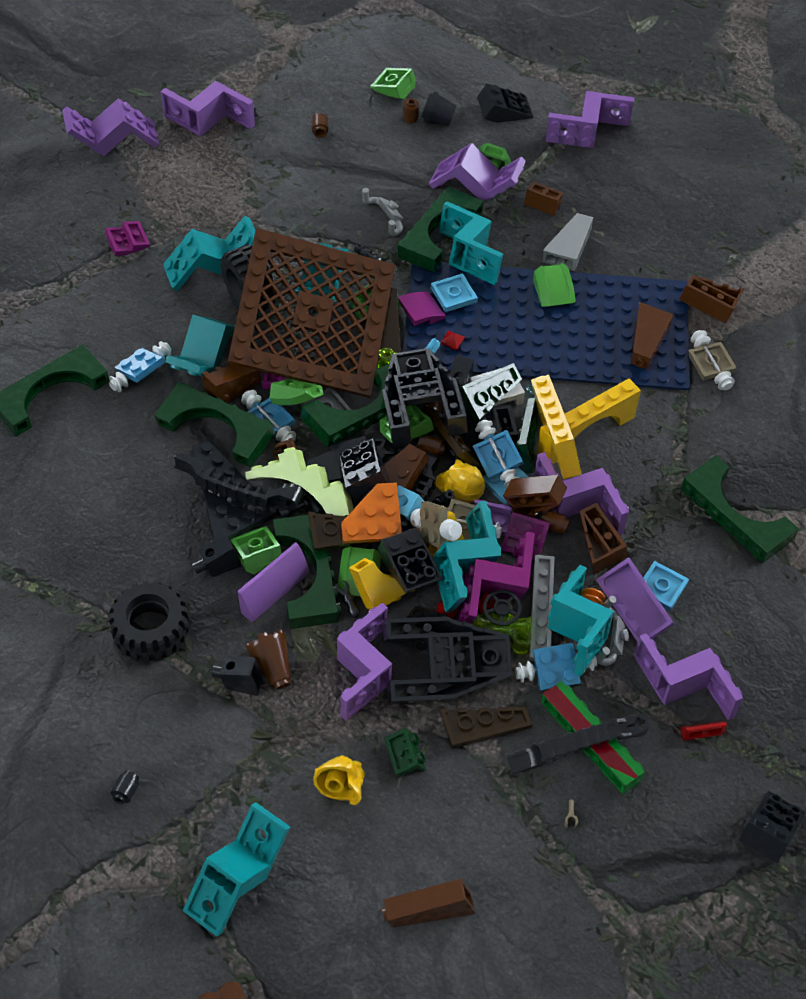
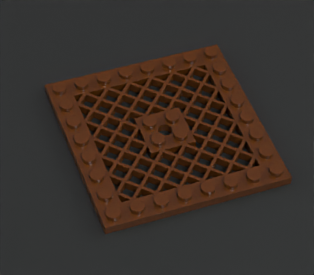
M256 228L227 363L370 398L395 264ZM279 256L282 263L276 266L272 259ZM296 260L300 267L294 270L289 263ZM269 263L272 268L266 271L267 264ZM311 265H313L317 270V272L312 275L307 269ZM284 266L289 271L285 276L279 270ZM303 270L307 278L300 280L297 273ZM331 270L335 276L328 279L324 272ZM273 272H275L279 278L274 282L269 277V275ZM346 274H348L352 280L347 284L342 278ZM319 275L324 280L320 285L314 279ZM293 277L296 284L290 286L286 279ZM264 278L269 284L265 287H263ZM364 278L369 284L365 288L359 282ZM338 280L342 286L337 290L332 284V282ZM308 281H310L314 287L309 291L304 286V284ZM282 282L286 290L279 292L276 285ZM354 284L359 290L355 294H353L349 288ZM328 286L331 293L325 295L321 288ZM300 287L302 291H299L298 295H296L293 290ZM270 288L275 293V296L271 298L265 293ZM372 289L369 297L366 291ZM343 290H345L349 296L344 300L339 295V293ZM287 293H289L293 298V300L288 303L283 297ZM361 294L366 300L363 304H360L356 298ZM262 295L265 301L259 304ZM333 296H335V298H336L337 301L339 302V303H337V304L334 305V306H333L334 299H330V298L333 297ZM277 299H279L283 305L278 309H276V307L272 303ZM352 300L356 308L350 311L346 303ZM296 303L295 310L293 312L290 306ZM266 305L272 310L267 315L262 310V307ZM369 305V306H368V311H367V313H366L363 308H364L365 306ZM340 306L346 312L342 316H339V314L335 310ZM286 309L290 316L283 319L279 312ZM308 310H316L317 316L309 315ZM257 311H258V313L260 314V316H261L262 318H260V319H258V320L256 321V316H257ZM359 311L363 316V318L358 321L353 315V313ZM331 314L335 317V320L330 322ZM275 315L279 323L273 326L269 318ZM349 317L353 323L348 327L343 321V319ZM291 320H292L291 326L296 327V328H294V329H292V330H291V329L289 328V326L287 325V322H289V321H291ZM265 321L269 328L262 332L258 324ZM363 322H365L364 330L360 325ZM336 323H339L343 329L338 333L332 327ZM280 326H283L287 332L282 336L276 330ZM354 327H356L360 333L356 337H354L350 332V330ZM255 329L258 335L252 338L253 330ZM300 330L304 338L298 341L294 333ZM306 330L312 331L313 333L308 334ZM329 330L333 336L326 339L324 335H327ZM270 332H272L276 338L271 342H269V340L265 336ZM344 333H346V335L350 339L346 343H343V341L339 337ZM315 335H318L322 341L317 345L311 339ZM289 336L294 343L287 347L283 339ZM259 338L265 343L261 348H258L254 342ZM360 338H362L361 346L357 342ZM334 339L339 344V347L333 349L329 343ZM305 341L312 347L307 351L301 345ZM279 342L283 350L277 353L273 345ZM350 344H353L354 347L357 349V351L352 354L347 348V346H349ZM323 345H325V347L329 351V353L325 354L324 356L318 349ZM295 347H297L301 353L297 357H294V355L290 351ZM269 349L271 353L264 352V350ZM340 350H343L347 356L342 360L336 354ZM314 351L319 359L312 362L308 354ZM284 353H286V354L288 355V357H284V356H281V355H283ZM359 354V359L357 363L354 357ZM330 356L336 361L332 366L326 361V358ZM304 357L306 362L300 361L299 359ZM348 360H350V362L354 366V368L350 369L349 371L343 364ZM322 362V364H323L324 366H320V365H316V364ZM339 366L342 371L336 370L334 368Z

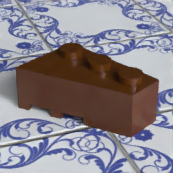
M597 502L581 510L580 523L594 575L627 557V545Z

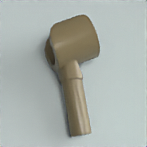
M569 800V812L564 821L565 827L568 826L567 820L574 821V828L578 824V818L574 815V800Z

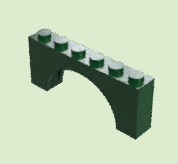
M448 187L444 192H441L436 202L432 203L430 209L424 212L422 218L416 221L411 231L407 232L405 238L398 242V258L434 273L442 263L443 249L437 247L430 240L429 235L435 228L440 226L444 203L448 201L481 216L483 214L484 201Z
M82 344L1 390L0 419L15 436H18L32 428L27 410L31 401L42 390L59 383L76 382L84 384L95 391L109 383L108 371Z
M390 363L376 370L374 384L377 386L380 395L368 406L355 410H339L326 406L318 399L302 406V421L327 448L333 444L340 443L347 437L354 436L363 429H368L371 425L380 422L383 417L387 416L382 391L385 388V380L389 373Z
M180 382L177 383L154 415L159 426L172 432L183 423L195 418L209 417L227 423L237 433L236 444L232 450L235 461L250 468L275 434L273 425L269 420L256 417L252 412H245L234 404H227L220 398H214L205 391L200 392L191 385Z
M715 455L687 475L683 480L681 489L700 508H703L713 520L724 527L727 533L735 537L739 544L745 546L755 558L764 563L795 540L799 528L786 516L779 520L762 522L749 519L736 512L727 503L721 491V483L727 477L729 466Z
M308 515L273 519L275 539L280 546L291 547L296 542L302 552L312 561L317 572L316 579L309 591L300 598L287 602L290 629L338 623L341 607L340 602L336 603L335 600L338 597V591L336 586L332 584V581H335L334 570L329 568V564H332L331 554L327 553L326 549L314 551Z

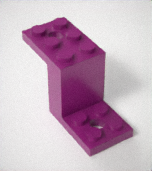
M526 532L524 537L520 538L518 545H515L513 556L516 557V562L513 563V566L476 559L473 565H469L468 572H465L463 582L467 587V598L462 602L464 603L463 609H460L458 621L470 624L474 622L477 617L480 594L484 595L486 592L492 593L496 590H508L521 600L529 588L535 533ZM506 594L496 595L497 598L507 600L511 597Z

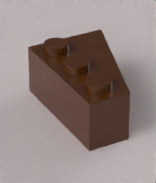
M692 275L679 300L717 320L727 323L744 288L739 287L737 290L730 288L729 284L723 283V285L714 284L713 280Z
M228 364L229 366L224 368L216 367L215 371L211 373L207 371L202 372L204 391L210 396L220 398L228 404L231 400L242 395L246 390L256 386L261 381L260 371L233 364Z
M411 444L406 446L384 466L389 483H397V487L400 485L411 491L429 461L426 452Z
M559 475L511 479L503 497L514 512L534 517L540 511L545 512L559 506L567 486Z

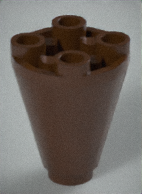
M279 630L270 635L268 632L257 635V640L245 645L251 658H256L260 671L271 686H274L275 690L289 686L291 684L289 681L291 676L284 631Z

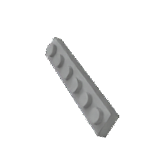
M535 555L529 661H534L533 649L551 646L552 630L548 628L549 619H547V616L552 608L550 601L553 596L554 556Z

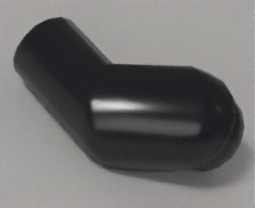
M447 490L445 495L435 497L432 503L447 508L455 494L452 490Z

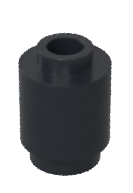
M126 770L123 774L119 775L111 790V796L115 802L124 804L131 801L139 785V776L136 773Z

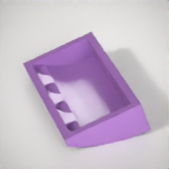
M296 542L238 590L241 614L251 622L256 620L309 574L304 554Z
M629 557L596 579L608 598L610 596L616 597V602L613 606L637 642L640 635L647 633L649 638L653 639L675 625Z

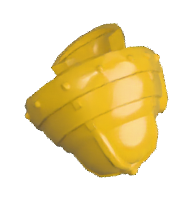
M457 459L449 470L436 477V487L441 492L452 490L455 494L453 499L473 503L475 499L479 500L484 494L485 483L480 470L476 466L463 463L461 460Z
M341 755L315 769L313 780L315 787L322 795L336 800H349L351 805H356L361 801V786L363 785L365 773L361 767V762L352 761L350 758Z

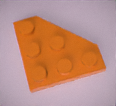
M397 483L377 484L342 521L343 543L381 542L382 539L402 533Z

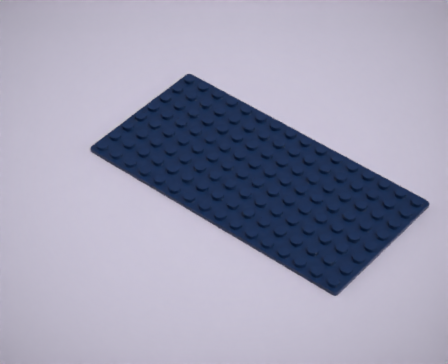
M442 262L434 273L412 264L409 294L429 292L446 318L432 324L426 321L414 326L409 317L406 316L403 352L425 349L430 341L435 338L440 342V347L434 355L449 372L451 371L455 356L459 355L474 360L473 374H484L514 363L522 378L536 379L539 376L549 375L551 380L618 385L630 378L637 387L688 390L690 387L688 304L679 300L687 285L686 281L570 272L576 302L542 307L533 282L536 269L500 267L498 281L493 285L449 265L448 262ZM463 273L477 296V303L445 312L431 289V283ZM640 302L673 314L671 327L648 370L631 364L636 318ZM448 331L465 337L457 351L441 344Z

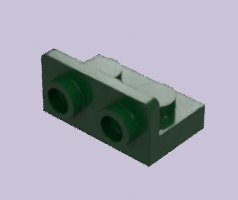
M403 728L384 738L397 777H401L416 769H419L421 772L426 770L424 765L426 759L422 751L419 750L418 744H420V741L415 732Z

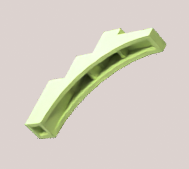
M295 447L284 449V453L278 454L279 460L268 462V466L251 467V471L245 472L247 480L284 479L301 486L315 497L328 514L345 516L349 515L354 509L351 496L345 488V484L341 483V481L329 484L325 467L318 466V464L306 467L303 452L295 449Z

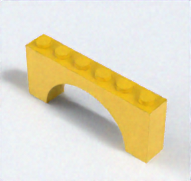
M539 376L536 379H532L531 382L538 413L542 424L547 425L563 480L582 475L574 437L550 376Z
M629 378L565 413L564 415L573 437L575 438L588 426L605 417L612 416L620 426L635 418L641 390ZM545 424L540 427L536 454L538 456V454L545 452L548 459L550 458L555 463L557 462L547 425Z
M448 511L447 519L457 521L455 514ZM462 533L457 540H465ZM430 544L427 546L431 556L439 549ZM364 558L349 567L363 603L369 610L379 606L381 603L387 606L392 602L400 600L401 596L406 594L392 574L382 573L375 562Z

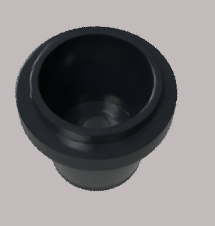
M434 91L433 94H429L421 118H424L423 122L427 124L431 122L449 126L457 105L439 95V92Z

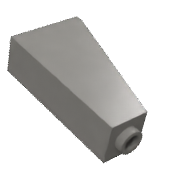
M577 213L544 248L542 262L550 265L563 263L568 266L569 270L575 271L591 232L593 217Z

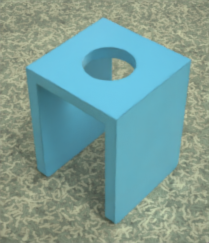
M398 485L400 514L410 521L412 512L415 509H421V503L425 501L420 495Z

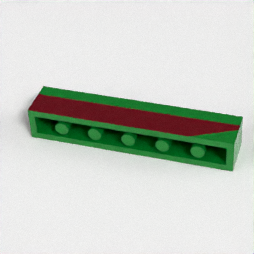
M560 681L543 693L541 704L567 733L579 731L581 728L586 729L591 727V725L602 724L601 720L588 710L586 703L579 700L575 696L573 689L568 685L566 686L563 681ZM612 739L611 743H607V741L602 742L600 746H596V744L589 746L587 750L582 748L622 795L642 781L645 773L642 765L630 756L627 748L623 745L621 746L616 739Z

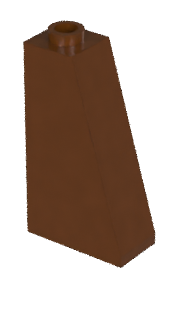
M640 302L636 318L631 364L648 370L671 327L673 314Z
M461 878L384 899L385 907L382 908L385 921H388L393 928L475 914L471 892Z

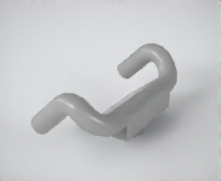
M363 188V203L366 205L378 204L390 218L388 222L389 235L395 237L401 234L403 231L401 222L403 217L395 209L398 208V205L392 200L389 201L381 197L369 198V189Z
M610 596L602 605L614 611L610 649L604 647L596 655L597 663L602 666L612 665L616 661L617 655H622L624 641L629 639L628 630L625 629L624 622L618 612L611 607L616 602L615 596Z

